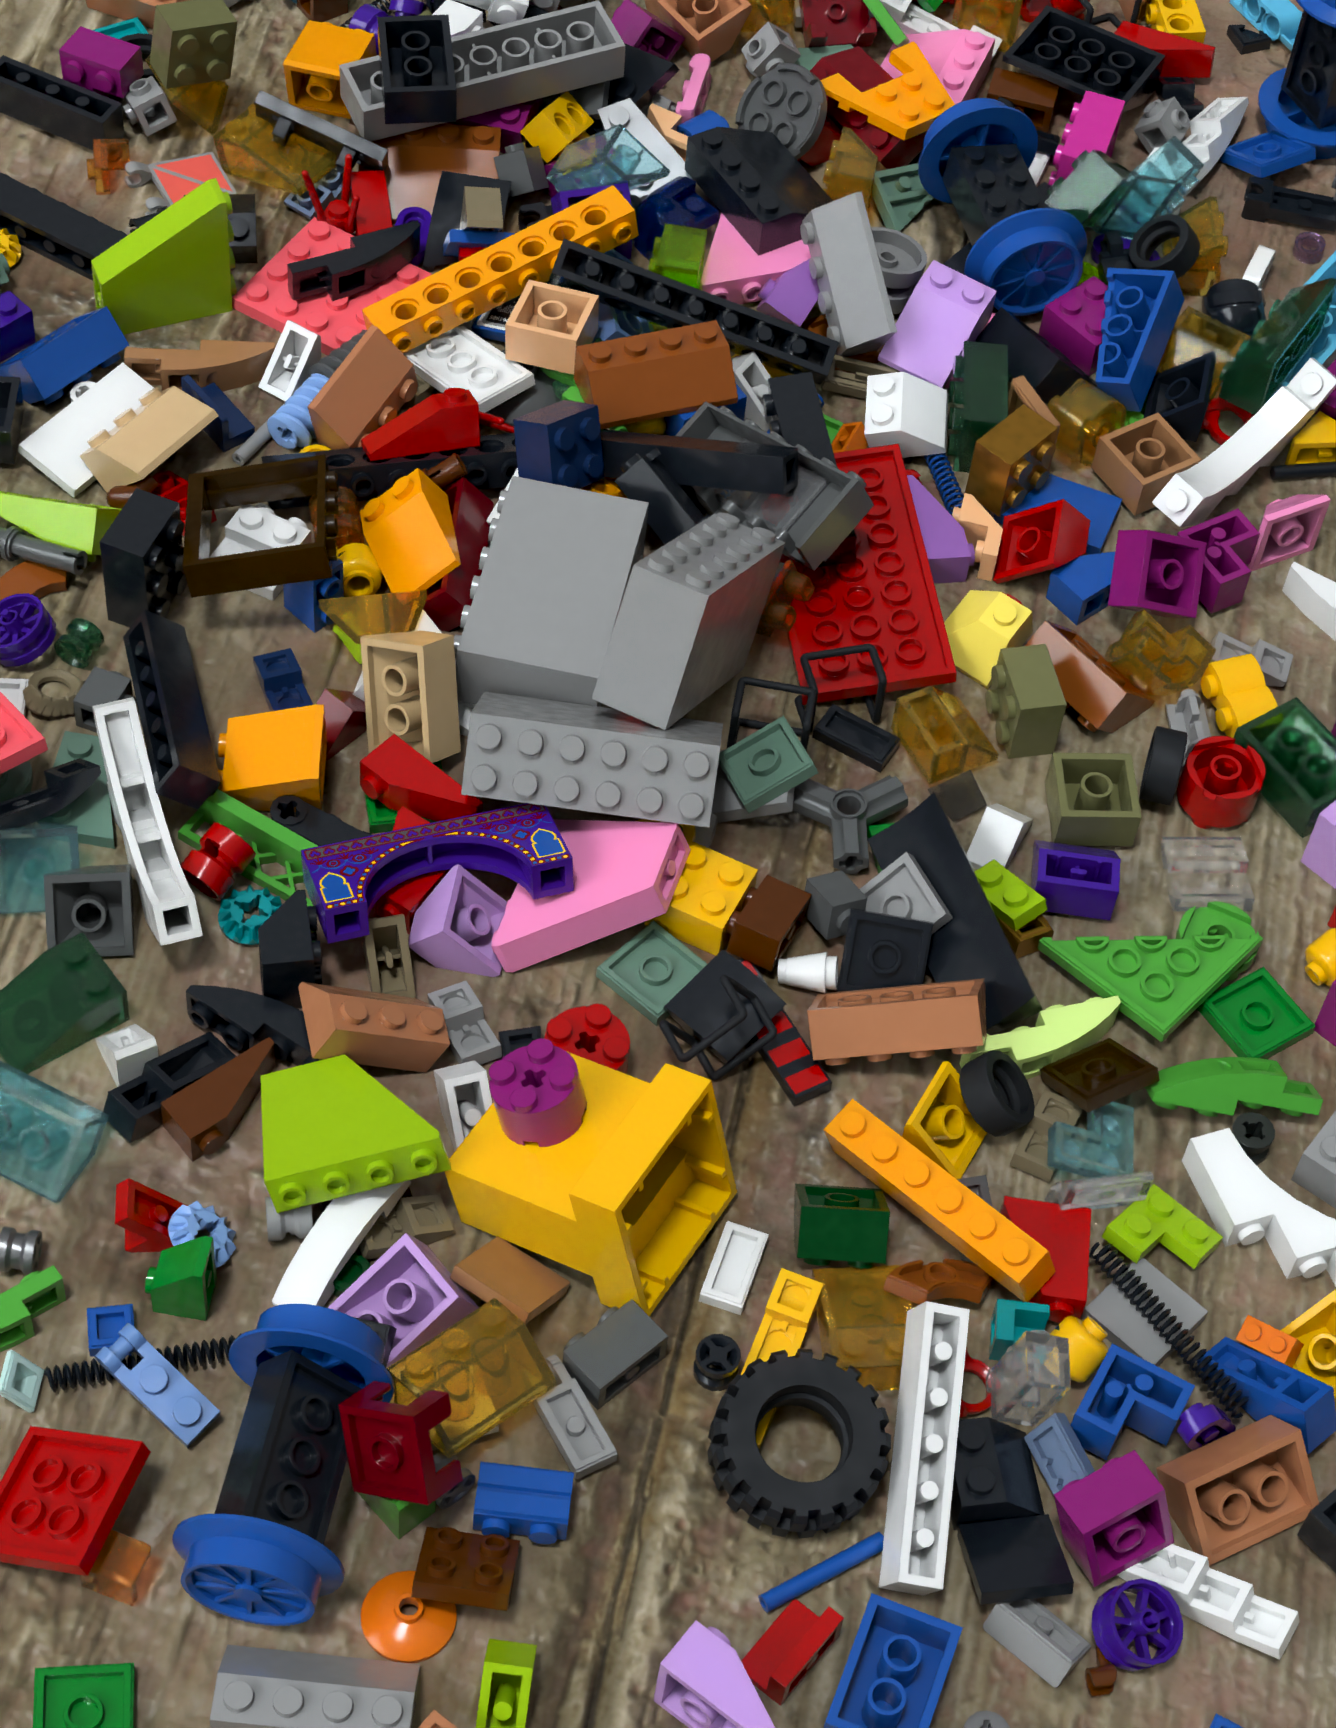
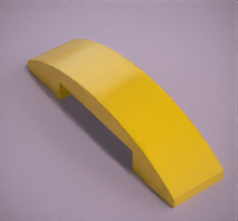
M781 1268L767 1302L764 1317L740 1375L745 1372L750 1363L758 1358L764 1362L768 1361L773 1352L785 1350L788 1357L796 1355L797 1350L802 1347L824 1283ZM777 1408L767 1412L758 1424L756 1443L759 1449Z

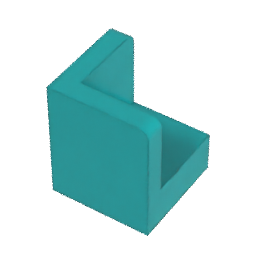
M997 1299L990 1320L989 1360L1041 1365L1043 1362L1042 1357L1044 1356L1042 1343L1050 1316V1306L1047 1304Z

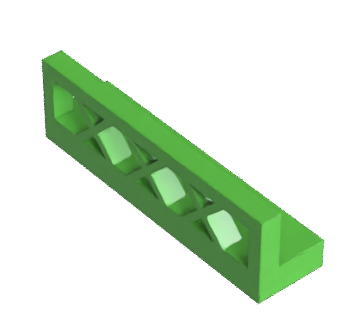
M217 789L213 796L205 800L194 815L178 831L179 840L200 850L201 845L199 841L202 837L194 832L204 822L210 825L216 822L232 830L247 842L256 853V856L240 875L263 888L267 887L271 893L280 896L285 901L295 892L294 884L304 883L301 850L318 847V845ZM279 863L285 867L286 874L268 876L261 871L260 865ZM306 897L307 906H313L311 900Z

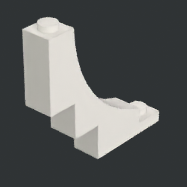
M1310 358L1287 386H1282L1232 437L1198 464L1183 472L1176 473L1152 503L1179 527L1203 523L1225 496L1236 495L1259 467L1271 465L1336 388V376L1315 358Z

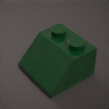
M795 1183L794 1248L797 1258H804L805 1263L817 1266L829 1265L830 1260L848 1261V1265L856 1268H872L874 1263L886 1264L890 1210L882 1189Z

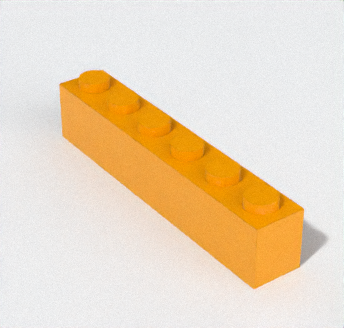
M853 1098L823 1129L833 1152L1023 1302H1029L1056 1272L1050 1253L1045 1247Z

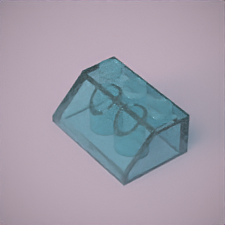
M618 124L566 146L546 178L555 186L557 192L628 183L630 191L667 177L670 170L627 129Z
M1173 136L1129 174L1092 229L1099 234L1118 230L1120 236L1133 238L1135 233L1146 222L1157 216L1173 214L1185 202L1182 195L1186 196L1199 183L1196 176L1204 164L1176 136Z
M0 1061V1175L54 1203H58L95 1155L109 1115Z

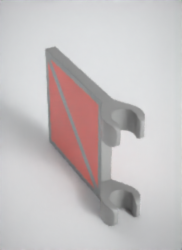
M213 152L152 164L130 161L125 165L127 174L131 175L125 177V182L130 188H138L152 179L163 197H150L146 200V206L151 212L147 211L145 216L156 213L160 207H170L183 198L184 195H187L207 180L213 178L217 179L222 192L237 194Z

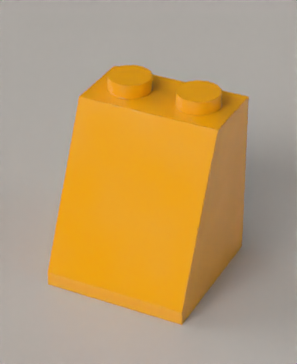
M309 20L283 63L289 104L304 110L351 119L340 96L339 65L377 56L375 34L362 29H350L335 26L329 22Z
M315 704L228 718L227 733L219 734L218 755L219 757H224L223 770H218L221 781L218 789L256 811H270L273 801L284 795L297 796L310 805L322 810L327 752L324 705Z

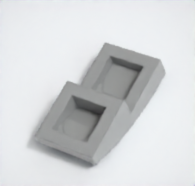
M1218 631L1212 639L1204 667L1207 668L1210 662L1251 653L1261 667L1266 686L1283 687L1287 682L1293 655L1261 639L1251 647Z
M467 981L427 994L429 1004L443 1010L450 1041L449 1047L459 1064L475 1060L478 1064L482 1065L502 1057L501 1044L485 1021L483 1006Z

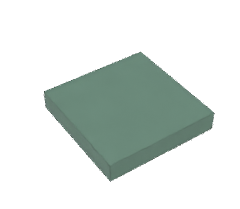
M784 715L719 753L718 762L748 813L753 812L819 773Z
M653 920L598 966L596 977L657 1026L661 1020L666 1019L670 1015L663 1007L707 963Z

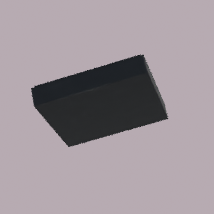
M851 908L837 991L923 984L934 923Z
M1049 1514L958 1525L957 1537L980 1605L1073 1594L1074 1581Z

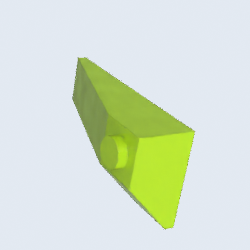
M0 491V516L41 540L85 551L89 562H96V555H101L100 540L122 510L95 504L67 503V500L32 498L31 495Z

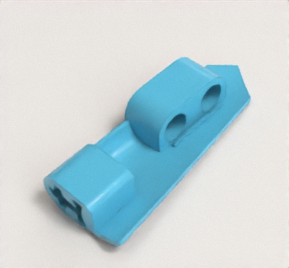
M1230 0L1229 3L1258 31L1261 30L1266 33L1272 41L1279 39L1292 51L1303 13L1289 0Z

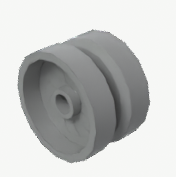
M871 227L892 313L899 314L903 311L916 284L923 276L927 264V254L917 241L900 231L884 227Z

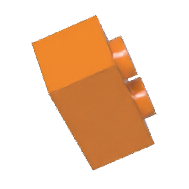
M862 421L842 424L831 443L833 453L867 448L868 443L864 435L865 427Z
M1250 1315L1246 1317L1235 1339L1239 1343L1291 1368L1304 1346L1298 1339Z

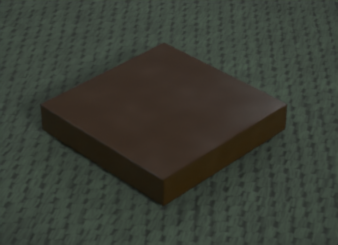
M1111 1038L1098 1042L1040 1069L1043 1083L1088 1113L1160 1081L1156 1066Z

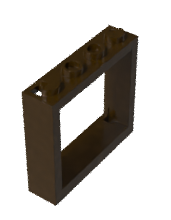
M326 454L189 474L183 570L191 598L332 577V561L339 559L335 537H339L338 523L335 515L339 514L336 492L339 491V483L335 470L329 471ZM317 495V542L209 558L212 510Z

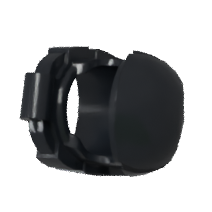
M1228 279L1214 284L1207 294L1202 296L1205 334L1209 336V341L1216 349L1228 353L1241 352L1267 324L1264 312L1266 301L1263 288L1259 289L1255 283L1249 280Z

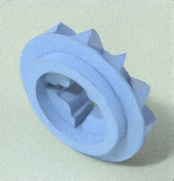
M198 1201L188 1206L182 1204L173 1213L168 1224V1233L173 1246L196 1239L195 1236L199 1230H208L210 1232L208 1237H213L216 1268L225 1264L235 1251L236 1246L232 1241L236 1232L226 1227L227 1217L219 1218L215 1214L214 1205L203 1208Z

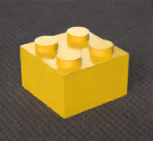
M686 839L691 850L666 914L645 921L644 925H648L654 920L676 939L716 956L724 949L731 936L726 933L730 917L735 910L740 912L743 910V902L748 891L756 885L758 869Z

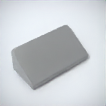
M1035 1599L996 1603L983 1624L984 1631L1053 1687H1058L1092 1647L1090 1643Z

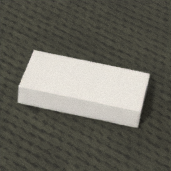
M727 1221L701 1289L699 1302L741 1315L768 1242L769 1234Z

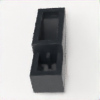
M211 1032L201 1035L146 1062L141 1076L108 1091L102 1116L131 1143L163 1124L160 1104L162 1101L237 1056Z

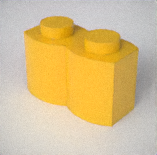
M1245 654L1208 664L1201 678V689L1203 695L1210 699L1213 706L1217 709L1215 719L1218 728L1224 731L1226 736L1236 740L1273 732L1281 719L1280 711L1272 692L1266 686L1261 667L1253 654Z

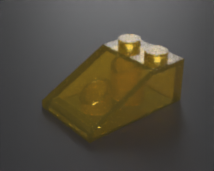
M254 103L237 118L228 122L222 130L213 136L220 164L225 173L300 196L307 191L301 174L302 171L307 170L313 184H315L337 166L335 163L339 157L338 154L295 134L291 135L285 147L273 142L272 131L275 125L256 116Z
M900 1265L874 1266L872 1268L812 1269V1279L824 1283L816 1306L822 1356L824 1357L825 1353L838 1357L836 1366L844 1371H847L850 1365L862 1373L858 1382L864 1388L872 1384L876 1391L899 1390L907 1311L911 1310L913 1306L911 1301L883 1290L886 1277Z

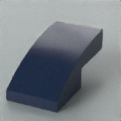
M291 648L253 657L255 670L270 712L313 705L303 684L302 670Z

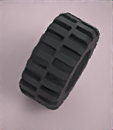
M798 1349L796 1355L788 1357L785 1350L771 1353L766 1362L758 1358L750 1363L742 1375L737 1374L729 1384L716 1409L708 1438L711 1440L707 1451L709 1465L715 1467L716 1472L713 1480L718 1491L725 1489L729 1495L726 1503L735 1513L742 1509L750 1515L747 1523L759 1529L762 1523L773 1527L772 1535L786 1537L789 1531L797 1532L799 1538L813 1537L818 1530H823L827 1534L838 1529L846 1519L850 1521L854 1518L866 1502L869 1501L884 1476L888 1465L886 1456L891 1449V1435L885 1433V1427L889 1422L885 1408H877L875 1401L879 1394L873 1385L869 1384L864 1388L858 1382L862 1373L852 1365L849 1366L847 1371L837 1367L838 1357L825 1353L822 1360L812 1358V1349ZM793 1405L811 1409L823 1416L835 1430L841 1446V1457L836 1469L825 1479L815 1482L793 1481L771 1469L762 1458L756 1443L758 1424L767 1412L773 1408Z

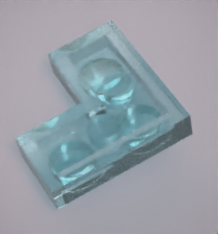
M1113 1101L1089 1113L1087 1112V1130L1056 1121L1048 1129L1047 1166L1126 1188L1133 1181L1134 1107Z

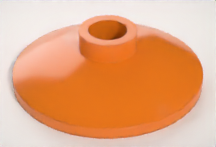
M400 1571L379 1580L367 1593L361 1608V1627L366 1641L375 1652L394 1662L418 1663L432 1658L446 1647L456 1627L457 1612L455 1603L411 1597L415 1571ZM412 1604L418 1610L413 1615H404L400 1608L403 1605Z

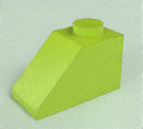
M489 1639L484 1659L476 1728H526L537 1645Z

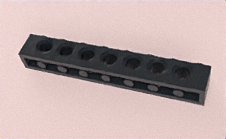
M563 239L548 283L599 295V302L669 329L717 320L731 352L743 355L754 351L761 363L792 375L812 372L814 383L819 385L828 376L839 344L838 341L567 239Z
M514 433L480 436V446L375 461L369 460L362 447L261 457L262 463L326 454L329 471L335 470L338 477L339 491L336 492L338 503L367 501L378 498L393 487L399 478L409 475L417 468L420 470L427 468L429 470L452 456L453 453L460 456L468 470V474L459 479L466 478L478 490L506 487L518 468ZM317 495L269 501L267 504L272 510L316 506Z

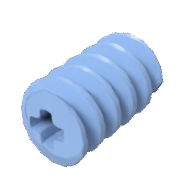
M318 373L311 374V377L305 380L302 386L285 401V404L278 408L276 413L268 419V431L279 446L286 449H294L296 446L304 448L311 444L312 439L316 438L308 405L329 378Z

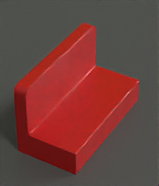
M792 1600L741 1660L753 1685L781 1706L839 1637L844 1617L830 1606L819 1617L800 1601Z

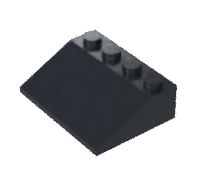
M1047 5L1003 55L1002 61L1084 96L1087 90L1124 100L1123 112L1143 105L1156 90L1165 55Z
M715 127L688 137L685 159L686 172L758 256L801 240L800 226L806 215L812 209L833 201L773 132Z

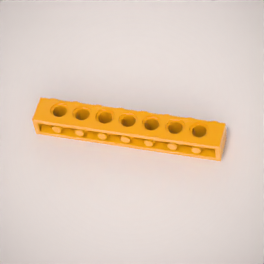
M612 185L361 309L366 329L368 330L371 325L378 327L404 354L521 295L528 280L547 282L563 239L605 253L639 236L635 209L617 188Z

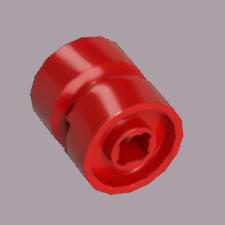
M214 822L199 841L201 849H192L180 865L188 882L210 898L220 901L235 882L232 875L234 873L242 874L256 856V853L247 842L232 830Z

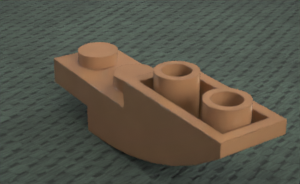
M201 340L200 350L125 347L124 363L150 385H162V391L172 386L182 390L181 377L189 374L201 388L214 382L223 392L261 381L275 350V342Z

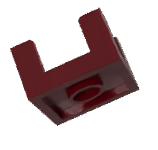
M799 0L805 48L851 44L853 47L871 46L877 34L875 17L869 19L868 7L863 0Z
M373 1381L338 1404L354 1492L430 1505L463 1481L459 1460L454 1459L437 1472L435 1469L429 1430L451 1415L452 1410L448 1392L429 1390L408 1405L382 1402L383 1395L391 1390L390 1383Z

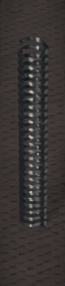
M1096 1242L1090 1250V1259H1095V1264L1101 1265V1271L1107 1272V1278H1113L1112 1283L1119 1285L1118 1290L1124 1291V1297L1130 1298V1304L1136 1305V1311H1142L1141 1316L1148 1318L1147 1323L1154 1324V1331H1160L1159 1336L1165 1338L1166 1344H1171V1350L1177 1351V1357L1183 1358V1364H1189V1370L1195 1371V1377L1201 1378V1384L1207 1385V1391H1213V1397L1219 1398V1404L1225 1405V1411L1231 1412V1418L1237 1419L1242 1417L1243 1414L1241 1412L1236 1415L1235 1413L1249 1400V1396L1243 1397L1235 1406L1229 1408L1230 1404L1242 1394L1243 1389L1237 1390L1229 1399L1223 1401L1225 1396L1235 1389L1237 1383L1230 1384L1223 1392L1217 1394L1219 1389L1230 1381V1376H1226L1216 1386L1211 1387L1213 1382L1224 1374V1369H1220L1212 1378L1205 1381L1208 1374L1218 1367V1362L1213 1363L1205 1372L1199 1374L1200 1370L1212 1360V1356H1207L1199 1365L1193 1367L1194 1363L1206 1354V1349L1200 1350L1192 1359L1187 1360L1189 1355L1200 1347V1342H1196L1187 1352L1181 1354L1182 1350L1194 1340L1195 1336H1189L1181 1345L1175 1347L1176 1343L1188 1334L1189 1329L1182 1330L1174 1339L1169 1341L1171 1335L1182 1327L1183 1322H1178L1169 1332L1163 1334L1164 1330L1176 1321L1177 1316H1171L1162 1326L1157 1327L1159 1322L1171 1313V1309H1166L1157 1319L1151 1321L1152 1317L1164 1308L1165 1302L1159 1303L1150 1313L1145 1314L1147 1309L1159 1300V1296H1154L1145 1306L1139 1307L1143 1301L1153 1294V1289L1147 1290L1138 1300L1134 1301L1135 1296L1146 1289L1147 1283H1142L1133 1293L1128 1294L1129 1290L1141 1281V1276L1135 1277L1128 1286L1122 1288L1123 1284L1135 1275L1136 1270H1130L1121 1280L1116 1281L1118 1276L1129 1269L1130 1263H1125L1115 1274L1110 1275L1111 1271L1124 1261V1257L1117 1258L1110 1267L1104 1268L1108 1262L1118 1255V1250L1112 1251L1103 1261L1099 1262L1100 1257L1108 1253L1112 1249L1113 1244H1107L1097 1255H1093L1100 1245L1099 1242Z
M231 1335L228 1344L226 1339L221 1337L219 1346L213 1338L210 1342V1348L207 1341L203 1340L201 1350L198 1343L194 1341L192 1353L189 1345L185 1343L183 1345V1355L177 1344L174 1346L173 1354L168 1346L164 1350V1356L160 1348L156 1350L165 1359L170 1360V1363L177 1370L178 1358L181 1368L183 1370L187 1369L188 1355L190 1366L195 1369L197 1363L196 1353L199 1364L202 1367L206 1364V1354L209 1364L212 1366L215 1363V1352L220 1364L224 1362V1350L229 1361V1350L235 1337ZM131 1352L128 1354L127 1363L125 1358L122 1360V1363L130 1371L132 1367L134 1368L137 1365L135 1357ZM137 1354L138 1364L142 1360V1358ZM94 1358L91 1360V1373L85 1360L81 1363V1372L78 1363L74 1361L72 1364V1375L69 1365L65 1363L63 1365V1378L58 1365L54 1366L53 1377L48 1366L44 1369V1375L48 1377L53 1392L58 1390V1381L61 1389L65 1391L67 1389V1378L72 1389L76 1388L77 1379L79 1385L84 1388L86 1376L88 1383L93 1386L95 1384V1374L98 1382L102 1385L104 1383V1371L110 1383L114 1379L101 1364L99 1370L97 1361Z

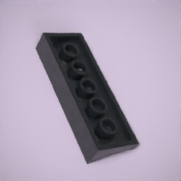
M935 793L930 795L902 819L867 839L882 871L905 852L913 855L953 918L931 936L927 965L936 983L984 978L987 1034L995 1035L1043 1010Z

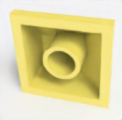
M970 590L944 622L955 668L988 689L992 684V667L997 665L1000 649L1021 647L1033 633V611L1002 592Z

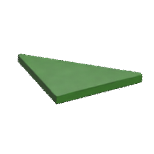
M1192 935V939H1167V936H1134V940H1109V936L1076 937V940H1052L1051 937H1043L1039 940L1038 950L1102 998L1119 996L1121 1001L1119 1011L1160 1042H1163L1261 947L1263 938L1260 935H1250V938H1225V935Z

